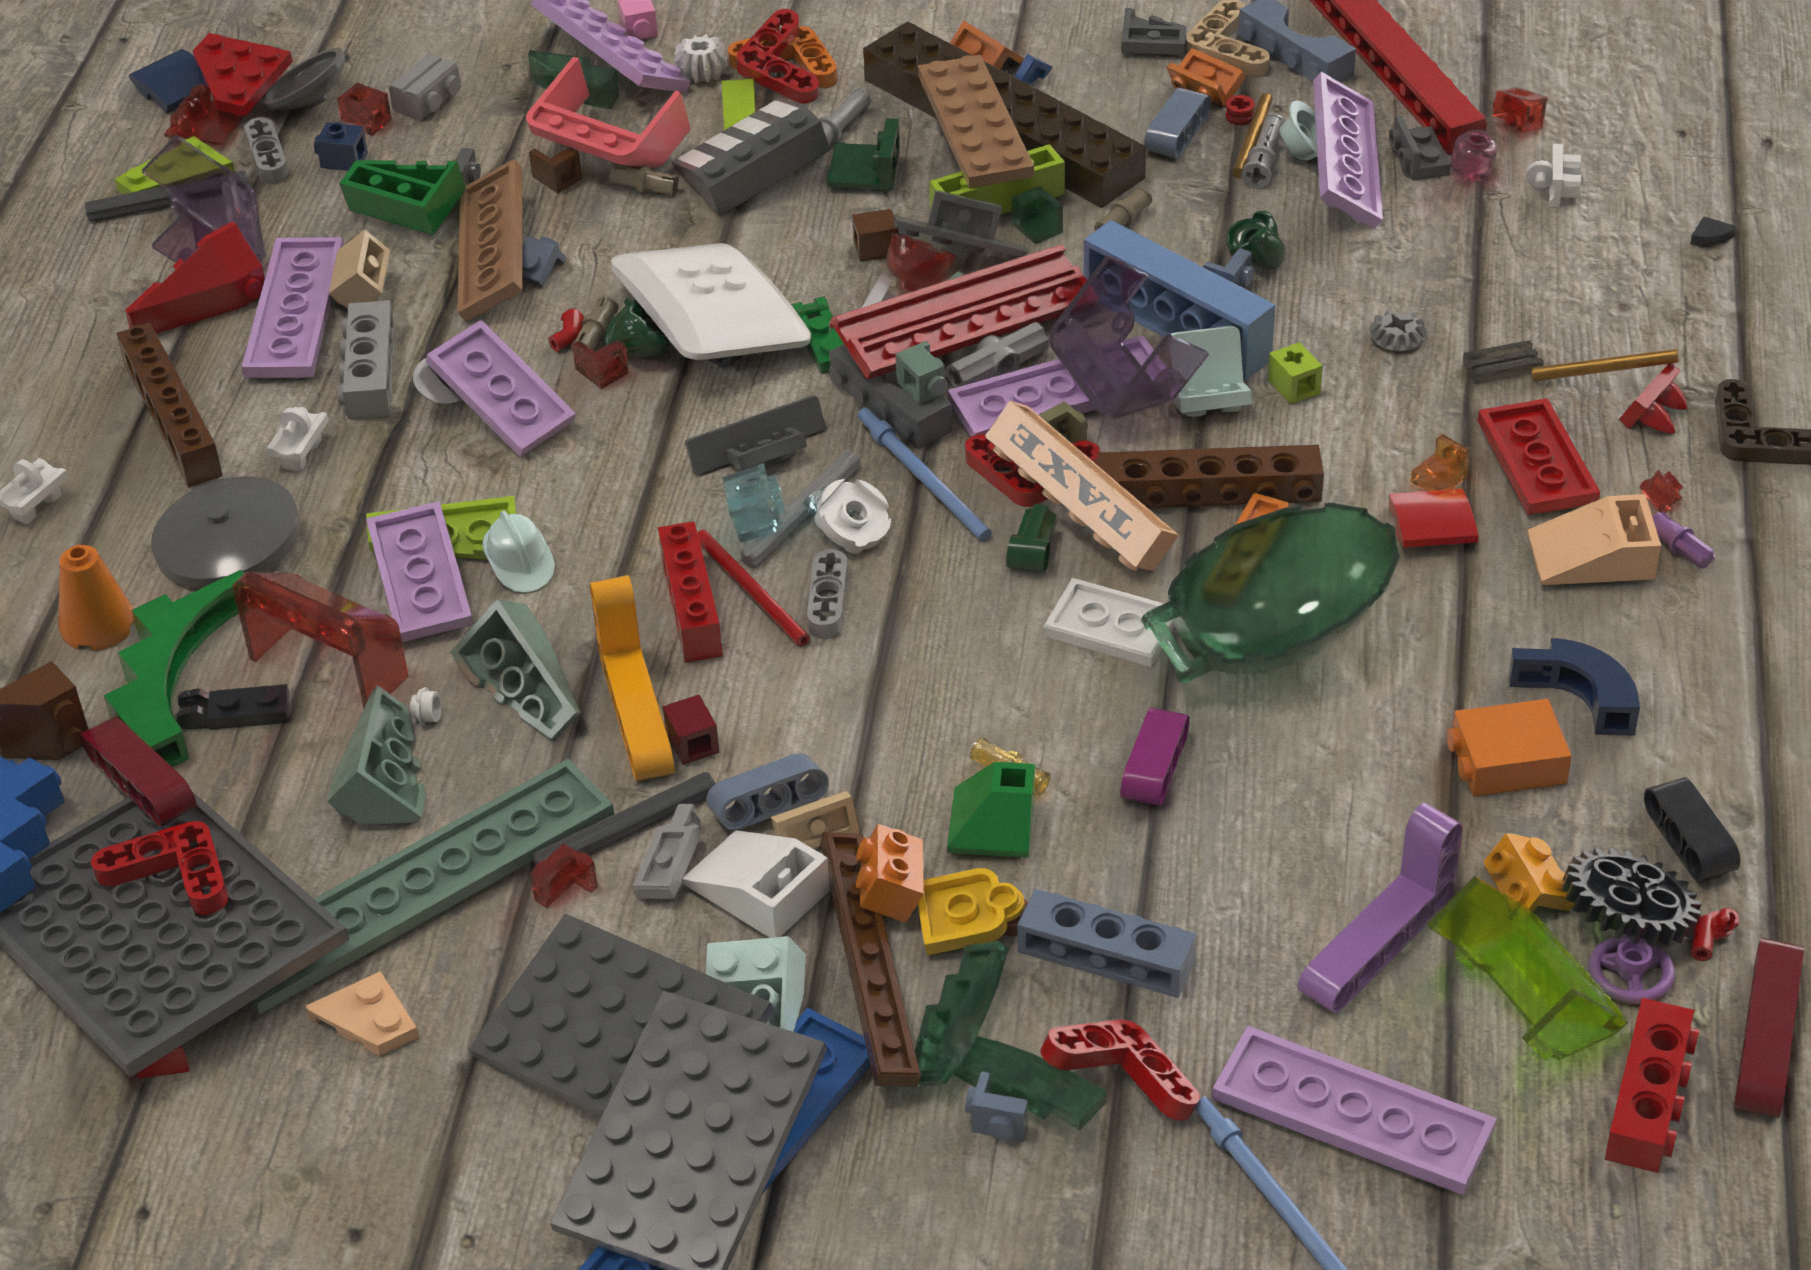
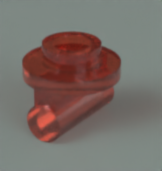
M1657 470L1652 478L1646 479L1641 483L1640 489L1660 513H1666L1671 509L1672 504L1682 499L1678 492L1684 487L1670 471L1663 475Z

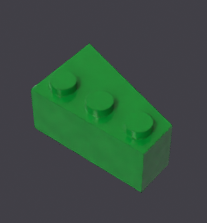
M356 160L339 183L349 211L431 235L435 234L466 190L457 161H447L446 165H428L427 161H416V165H398L396 160Z

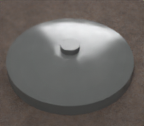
M250 476L225 478L200 486L175 501L158 520L152 534L151 548L161 572L172 582L187 588L201 589L239 570L243 571L248 580H252L278 564L291 550L300 532V515L292 495L283 486L274 481Z

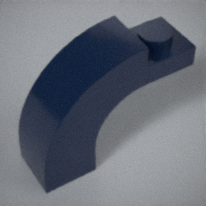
M1551 638L1549 649L1512 648L1508 676L1509 687L1555 688L1570 692L1582 699L1589 707L1593 717L1594 734L1635 735L1640 711L1638 691L1630 674L1610 655L1590 645L1559 638Z

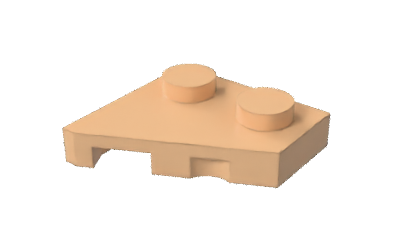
M381 971L306 1005L310 1021L317 1024L322 1020L335 1027L337 1035L349 1041L361 1043L364 1049L378 1056H382L419 1038L416 1025Z

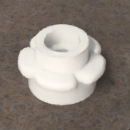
M427 687L419 689L417 695H413L410 701L412 718H417L421 726H426L427 722L439 721L442 709L439 692L429 691Z

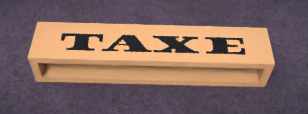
M1009 400L985 435L995 445L993 451L998 456L1008 462L1013 460L1020 467L1017 471L1021 476L1032 483L1038 482L1045 489L1042 493L1045 497L1058 505L1062 503L1069 509L1067 515L1073 521L1084 527L1086 525L1095 532L1093 538L1106 548L1111 549L1113 547L1119 552V561L1131 570L1137 571L1138 568L1154 571L1178 538L1179 534L1030 407Z

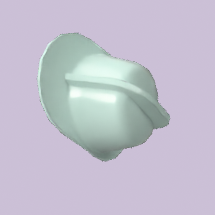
M1296 100L1290 104V116L1280 127L1279 132L1288 150L1294 157L1300 160H1311L1318 157L1315 111L1304 102Z
M502 511L499 519L493 523L484 536L482 543L484 553L496 577L503 586L520 593L538 591L546 586L553 577L555 563L552 553L541 532L529 518L519 514L508 515L506 511Z

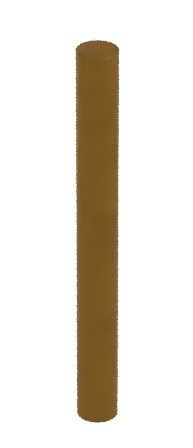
M1268 93L1262 94L1232 171L1235 178H1242L1241 172L1248 163L1247 155L1249 150L1257 144L1264 119L1268 115L1273 101V97Z
M1675 348L1532 367V377L1535 382L1679 363L1678 349Z

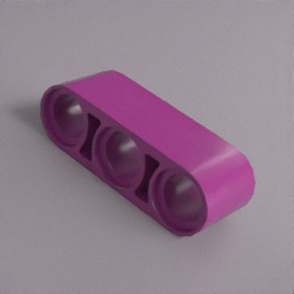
M1149 707L1123 773L1120 788L1121 798L1162 806L1187 740L1190 725L1189 715Z

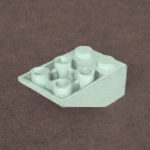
M789 936L707 943L706 974L771 1002L775 1012L767 1024L794 1032L804 996L806 954Z

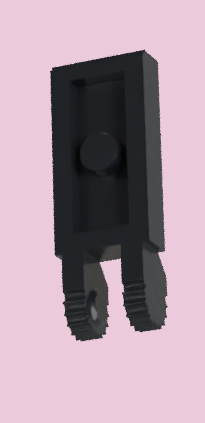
M288 684L209 691V693L200 688L183 690L178 695V705L182 709L177 712L176 722L181 728L184 727L185 729L210 728V730L287 723L290 697Z

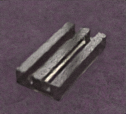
M1531 340L1465 352L1463 354V364L1475 384L1531 374L1532 367L1543 366L1544 361L1541 357L1538 358V351L1532 349L1533 343Z

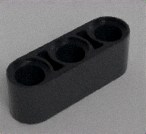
M1683 777L1645 789L1644 804L1648 815L1694 880L1702 881L1739 869L1741 859L1734 839L1688 778Z

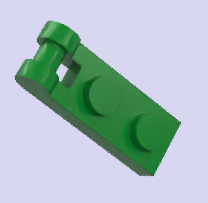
M823 296L814 298L813 303L803 305L802 302L791 304L811 333L810 343L806 346L821 374L829 372V351L844 343L835 329L829 326L833 315L829 310L827 299Z

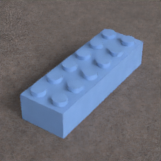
M1112 220L1084 239L1083 275L1098 295L1097 302L1166 339L1176 332L1235 326L1240 331L1243 380L1245 381L1269 363V353L1273 352L1275 304Z

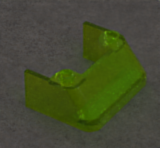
M1476 876L1427 923V926L1432 931L1452 941L1457 947L1453 952L1455 957L1467 969L1472 971L1477 967L1490 976L1531 1025L1522 1039L1545 1060L1552 1057L1560 1061L1616 1035L1629 1023L1623 1012L1534 912Z

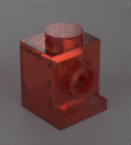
M355 83L337 98L341 120L357 126H363L368 135L373 136L392 120L388 94L386 92Z
M1520 87L1497 90L1493 101L1492 116L1504 119L1506 125L1518 127L1517 131L1522 133L1542 129L1548 97Z

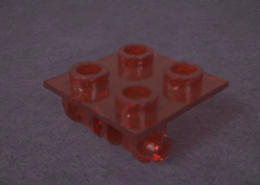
M204 84L194 85L190 91V96H186L178 106V110L171 115L170 127L164 133V137L186 140L195 136L204 143L224 145L244 116L217 110L214 101L210 99L208 87Z

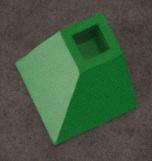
M993 762L954 787L947 853L1029 858L1035 806V764Z

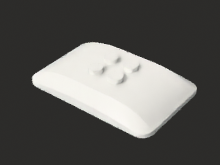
M717 243L627 253L615 256L611 260V269L676 349L687 358L706 360L799 348L810 343L811 333L784 295L752 261L728 244Z

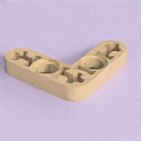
M1239 0L1220 1L1186 35L1185 51L1187 54L1191 48H1194L1243 70L1245 75L1251 77L1264 76L1269 71L1270 54L1267 50L1229 38L1239 28V12L1241 8L1245 7Z

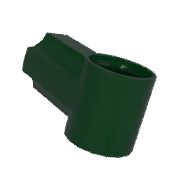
M1035 504L1032 508L1025 510L1018 533L1012 534L1008 543L1006 566L1008 568L1040 573L1046 572L1050 557V542L1057 524V514L1053 513L1048 506Z

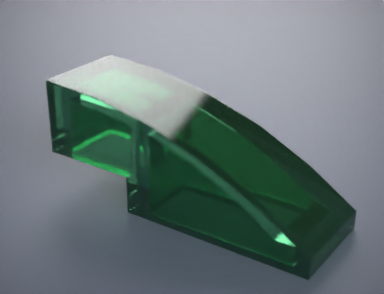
M530 50L528 58L531 80L542 88L547 89L572 59L573 55ZM574 56L579 58L589 91V96L583 104L612 110L619 97L617 69L592 66L589 57Z

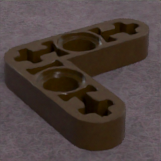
M1726 379L1718 385L1715 407L1722 455L1733 461L1811 465V429L1755 427L1750 387L1745 382L1737 379ZM1731 396L1735 397L1737 402L1731 403ZM1727 418H1740L1743 420V422H1734L1728 420ZM1767 443H1778L1783 445L1784 447L1775 448L1769 446Z

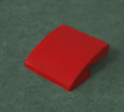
M1463 488L1389 494V509L1396 520V535L1403 548L1478 542V531L1474 515Z

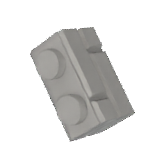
M427 54L389 86L394 112L405 116L408 114L409 117L422 121L431 112L437 111L443 102L452 95H456L460 90L461 80L458 65L456 62L444 58L442 60L439 56Z

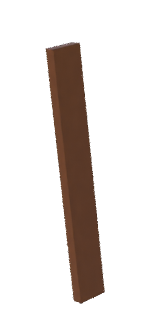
M823 832L820 844L823 855L828 858L829 884L875 1086L918 1087L921 1078L883 916L860 907V889L856 887V880L860 871V861L856 860L859 845L864 838L863 834Z

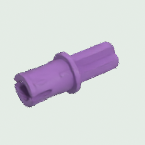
M1658 512L1652 517L1659 539L1669 545V550L1673 554L1680 553L1699 568H1707L1714 561L1715 554H1713V549L1695 537L1694 531L1690 527H1682L1664 512Z

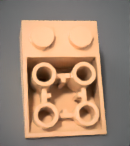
M1645 494L1607 496L1527 530L1541 585L1635 581L1656 578L1661 543Z

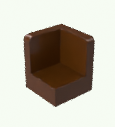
M570 147L552 158H549L537 149L529 151L532 177L554 192L559 193L582 180L580 155L575 149Z
M891 209L852 215L853 242L860 262L894 257L900 254L899 228L894 227V214Z

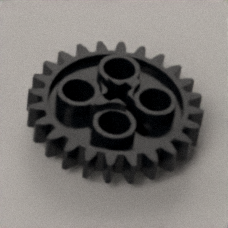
M1610 847L1607 854L1599 848H1594L1592 854L1583 850L1580 857L1573 856L1562 880L1564 881L1562 890L1568 892L1565 898L1566 901L1575 903L1573 908L1575 912L1587 913L1586 922L1597 921L1601 923L1600 931L1612 929L1615 931V936L1618 939H1621L1624 935L1630 936L1634 944H1638L1640 939H1645L1651 947H1655L1657 940L1666 946H1670L1672 940L1682 943L1684 937H1691L1702 913L1699 911L1702 905L1701 902L1695 900L1697 892L1687 890L1688 881L1676 880V871H1663V863L1650 864L1645 855H1642L1639 859L1633 858L1629 850H1626L1624 855H1619L1615 849Z

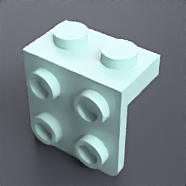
M1235 326L1176 332L1169 336L1172 401L1181 413H1185L1186 416L1195 417L1205 415L1207 413L1206 410L1219 408L1222 412H1236L1241 410L1243 405L1252 404L1251 390L1243 382L1241 339L1238 328Z

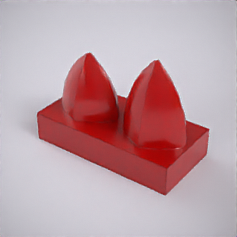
M1673 363L1667 364L1619 418V421L1629 429L1639 420L1657 431L1675 434L1674 424L1663 406L1677 410L1687 409L1685 396L1680 387L1673 381L1681 370Z

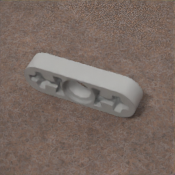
M264 117L249 120L245 124L244 129L260 180L269 184L285 180L289 174L287 162L272 120Z
M836 549L822 550L813 559L807 622L810 634L821 639H828L838 635L843 625L848 567L846 555ZM828 567H833V575H826ZM823 590H833L837 592L836 595L831 597H822L818 595V593H820ZM822 612H829L827 621H822Z

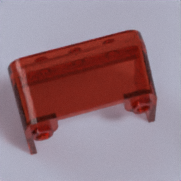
M246 572L233 584L235 601L251 661L257 662L290 629L295 630L353 657L363 710L372 690L377 685L391 695L409 677L399 631L400 628L396 620L391 616L381 614L304 580L296 574L286 572Z

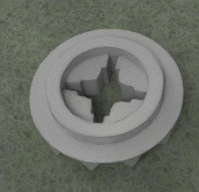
M1401 309L1397 313L1386 310L1384 315H1375L1373 323H1370V336L1377 345L1388 350H1411L1420 346L1426 338L1427 329L1425 328L1424 320L1416 318L1415 312L1405 314Z

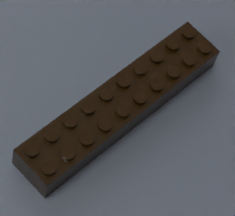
M907 21L863 48L864 79L937 119L918 77V65L929 64L933 61L959 59L971 54ZM984 61L1026 150L1029 151L1050 144L1064 160L1065 189L1103 208L1145 179V145Z

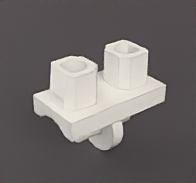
M1553 144L1552 164L1541 160L1535 161L1528 166L1526 180L1531 186L1536 188L1549 186V207H1559L1561 197L1579 198L1581 155L1563 154V144Z
M304 407L287 408L280 416L281 428L268 445L267 451L268 456L280 458L283 469L299 472L307 464L306 455L308 452L317 448L322 441L321 432L329 422L328 414L324 412L311 414Z
M38 458L33 463L24 459L19 460L13 466V472L16 477L0 490V506L9 509L13 519L29 524L37 517L35 508L37 504L41 501L46 504L53 503L62 496L60 485L68 479L67 470L54 468L41 458Z

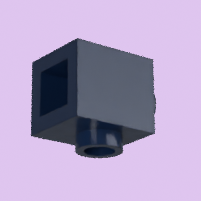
M339 122L326 123L320 135H317L314 140V152L319 156L320 167L348 171L356 160H364L368 154L364 127Z

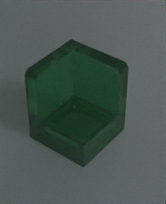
M1035 187L1012 197V225L1034 244L1041 243L1063 233V206L1042 187Z

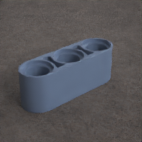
M1177 88L1148 127L1144 140L1146 151L1178 159L1207 119L1211 106L1210 95Z
M798 753L714 784L708 791L706 802L709 809L728 829L738 830L817 801L827 792L829 779L827 774L809 756ZM806 774H808V776L806 777V779L803 780V781H801V779H802ZM772 787L769 793L764 795L765 791ZM735 801L730 808L726 809L731 802Z

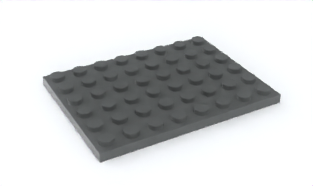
M194 792L197 807L160 827L127 797L53 840L49 846L29 859L32 864L30 874L36 888L0 913V945L130 1077L350 940L347 929ZM187 822H203L209 827L228 893V902L221 910L213 914L204 915L194 912L185 890L180 866L120 885L103 886L95 878L91 866V858L97 851L107 846ZM197 841L190 843L191 849L199 847ZM162 850L151 851L143 857H153ZM205 863L193 867L191 871H199L205 869L210 864ZM210 886L201 887L203 895L211 893Z

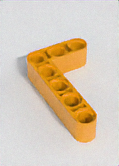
M625 575L591 582L589 585L600 661L634 780L638 782L675 774L670 743L641 650L636 604L630 577Z

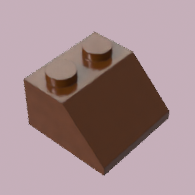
M52 661L0 689V755L3 758L28 759L30 757L35 760H59L83 747L79 734L88 730L77 688Z

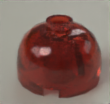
M892 232L887 245L885 259L890 274L900 280L899 287L913 292L919 290V288L944 282L953 268L956 255L942 248L939 252L930 243Z

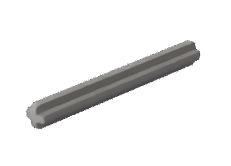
M848 449L839 455L740 551L741 561L750 567H756L817 508L820 497L830 484L837 480H846L860 466L859 454L857 452L853 453Z

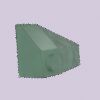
M497 599L450 651L469 681L493 694V698L501 704H507L514 709L522 719L550 739L556 740L580 714V710L546 632L526 604Z
M378 685L370 694L335 772L327 802L339 814L348 816L358 824L417 822L422 817L426 792L424 785L418 783L416 778V772L420 769L419 759L412 756L410 744L415 738L409 709Z

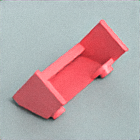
M574 56L526 115L529 129L536 136L617 164L636 168L646 166L656 169L662 166L691 130L682 94L679 91H675L641 135L575 113L588 98L589 91L579 58Z

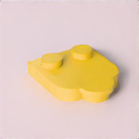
M976 868L924 879V894L918 902V909L927 956L985 944L999 939L1007 929V922L1019 917L1025 908V900L1021 891L1010 883H999L998 876L986 868Z

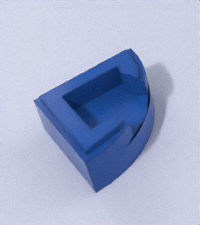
M1027 54L1014 77L1030 85V83L1039 78L1044 79L1053 67Z

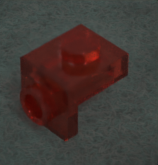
M563 843L548 858L540 861L530 873L534 901L548 908L574 883L592 893L598 888L594 861L582 851L577 852Z

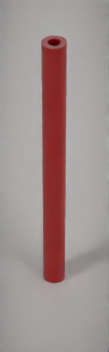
M702 529L698 531L701 547L798 646L806 645L810 640V635L707 530Z

